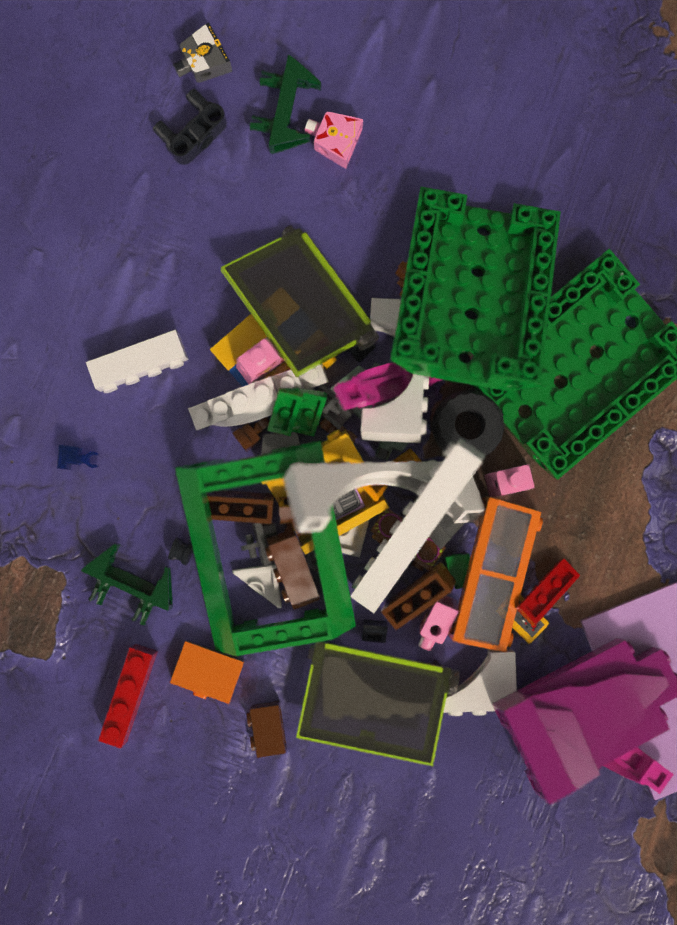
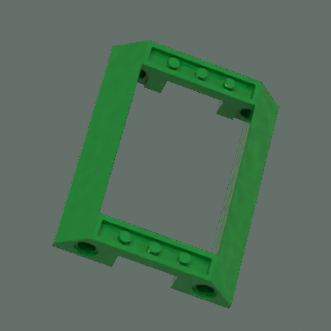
M321 441L273 449L270 454L226 462L223 458L175 467L214 646L218 652L241 656L333 640L356 627L333 505L329 511L331 518L323 530L311 531L326 609L306 610L304 618L264 625H259L258 619L244 621L243 624L234 625L235 622L206 493L282 479L287 474L291 465L297 463H325Z

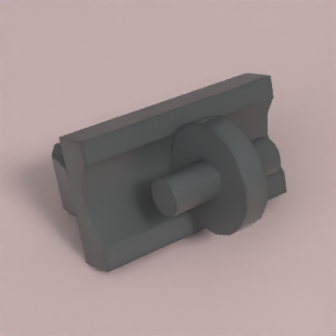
M322 384L316 390L327 393V400L321 415L339 430L352 416L354 411L351 408L344 410L338 397Z
M254 523L252 527L256 543L253 541L252 534L245 535L247 545L240 546L241 551L248 550L251 559L257 557L255 549L257 547L261 564H271L265 551L267 547L265 538L277 535L275 524Z

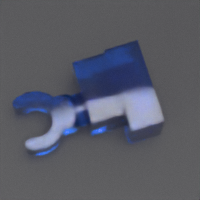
M59 445L57 469L71 470V465L81 466V464H86L91 468H98L99 465L91 464L90 458L100 454L94 451L82 454V448Z

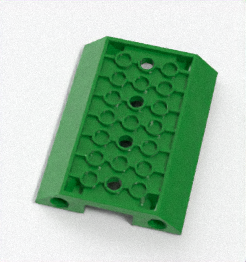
M420 187L391 360L415 375L504 391L539 387L561 211L514 203L511 212L504 213L466 206V194ZM484 228L489 232V235H480L477 230ZM479 269L482 271L483 276L476 277L471 273V270ZM473 311L476 313L477 318L469 319L465 316V312ZM460 354H467L471 358V362L462 363L458 356Z
M610 249L550 298L539 387L504 391L472 385L475 391L483 392L499 406L503 413L505 427L531 458L556 480L561 478L677 379V326L672 321L664 324L635 290L640 283ZM631 316L636 320L635 328L626 326V317ZM592 346L600 348L601 356L599 358H593L590 355V348ZM556 376L564 377L566 380L564 388L555 386L554 379ZM525 405L530 409V416L528 418H522L519 415L518 410L520 406Z

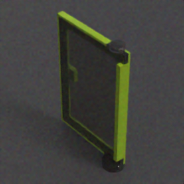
M290 225L282 231V237L222 266L221 272L297 378L354 345H357L361 351L369 348L380 336L370 324L371 320L307 233H303L300 228L295 230Z
M323 641L316 642L315 645L310 644L308 659L312 660L296 738L433 766L447 693L455 695L459 682V670Z

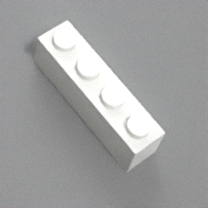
M173 330L90 360L86 364L95 389L101 392L104 391V393H110L117 390L118 385L124 383L132 385L139 382L140 377L146 375L148 377L157 376L162 373V369L168 367L171 369L179 368L184 365V361L189 359L180 334Z

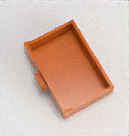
M185 641L170 683L194 691V696L206 699L208 696L229 704L245 661Z

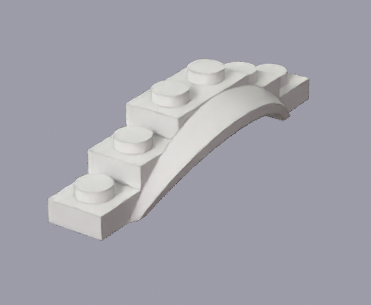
M322 364L297 378L291 370L227 392L224 395L188 409L196 431L211 425L223 427L242 425L272 415L280 388L313 390L314 387L329 381Z

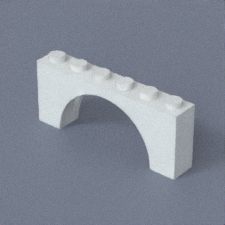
M372 298L370 313L372 330L381 331L395 337L401 299ZM413 374L410 384L398 398L380 407L363 409L361 423L362 440L421 443V435H426L427 420H422V412H427L428 397H423L424 389H429V377Z

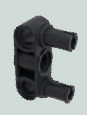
M195 88L187 93L186 99L199 111V114L191 119L179 133L175 134L162 120L158 121L153 127V132L166 144L167 151L174 157L177 163L182 165L192 162L203 150L211 145L213 140L227 126L222 106L212 101L208 102ZM215 115L220 116V119L217 121L210 120ZM181 147L187 148V151L185 153H177L178 149H180Z

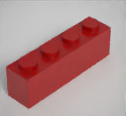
M134 644L129 648L98 741L120 749L127 743L158 651L138 644Z

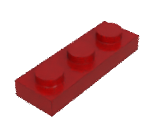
M564 558L559 560L520 602L516 609L532 626L536 625L581 575Z

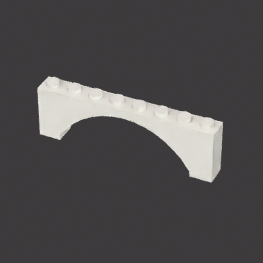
M444 461L344 462L341 464L297 463L291 465L284 477V483L297 531H322L331 518L329 511L332 505L347 492L362 486L375 484L391 485L416 493L423 482L429 484L433 478L429 473L436 463L442 464ZM471 476L446 511L454 523L475 522L486 510L473 476Z
M487 649L488 655L480 667L462 684L447 692L443 713L448 712L450 716H461L463 712H472L473 715H486V711H495L492 703L517 691L515 651L507 649L506 652ZM325 655L322 670L323 715L329 716V719H341L343 715H352L353 718L361 719L366 718L368 714H376L378 718L391 717V714H400L401 717H414L415 713H424V716L429 717L433 697L416 699L389 694L366 681L351 666L347 659Z

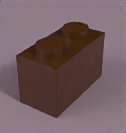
M280 700L251 705L250 712H247L248 727L253 729L254 736H250L252 751H256L257 758L286 754L287 744Z

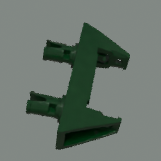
M288 55L285 71L282 74L265 70L261 71L260 86L280 89L275 117L268 119L252 115L253 123L250 122L251 131L270 134V154L279 153L310 142V134L299 133L297 130L290 129L288 124H290L297 88H314L321 91V81L291 55Z
M116 543L81 569L82 572L95 577L97 580L88 600H95L99 594L96 604L103 605L110 586H114L139 598V605L131 620L136 621L142 613L140 624L146 625L153 606L166 611L173 608L171 567H165L161 578L155 586L143 578L119 567L112 566L121 545Z

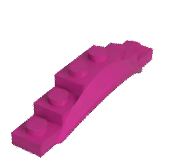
M392 362L365 370L353 376L351 380L337 384L333 389L344 410L357 406L358 408L369 405L374 407L398 398L410 384L413 374ZM429 377V387L443 379Z
M635 748L603 765L627 779L642 785H648L659 794H661L674 775L639 748Z

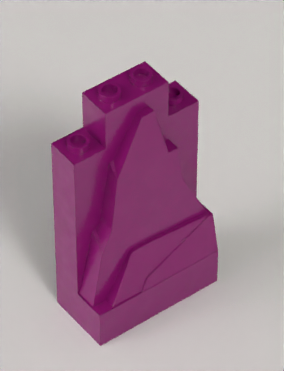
M616 638L492 703L501 725L509 730L527 767L524 772L534 792L545 802L551 805L575 792L599 776V770L603 765L670 730L666 722L668 721V716L660 706L677 698V674L673 672L670 666L671 659L664 650L651 647L633 656L635 651L628 641L626 642V640Z

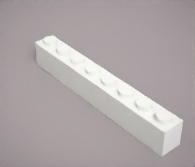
M461 438L456 445L451 442L443 453L447 457L442 464L436 463L429 473L433 477L429 484L423 482L416 492L419 496L415 503L410 501L403 511L406 517L402 523L399 520L396 521L389 531L393 534L390 540L384 539L376 550L380 553L377 559L371 557L364 567L367 571L365 576L359 575L351 586L355 590L350 597L371 612L375 613L483 461L485 455Z

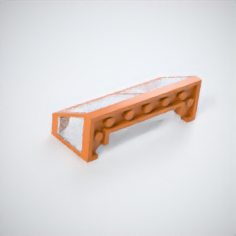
M486 497L482 498L486 510L482 513L484 516H480L478 519L480 522L458 604L457 622L454 621L447 635L455 642L506 652L507 647H511L514 634L511 631L517 611L516 607L519 603L536 532L541 530L543 518L540 517L541 512Z

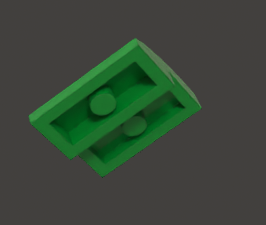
M280 388L267 431L291 436L293 431L314 437L327 400V393L302 388Z

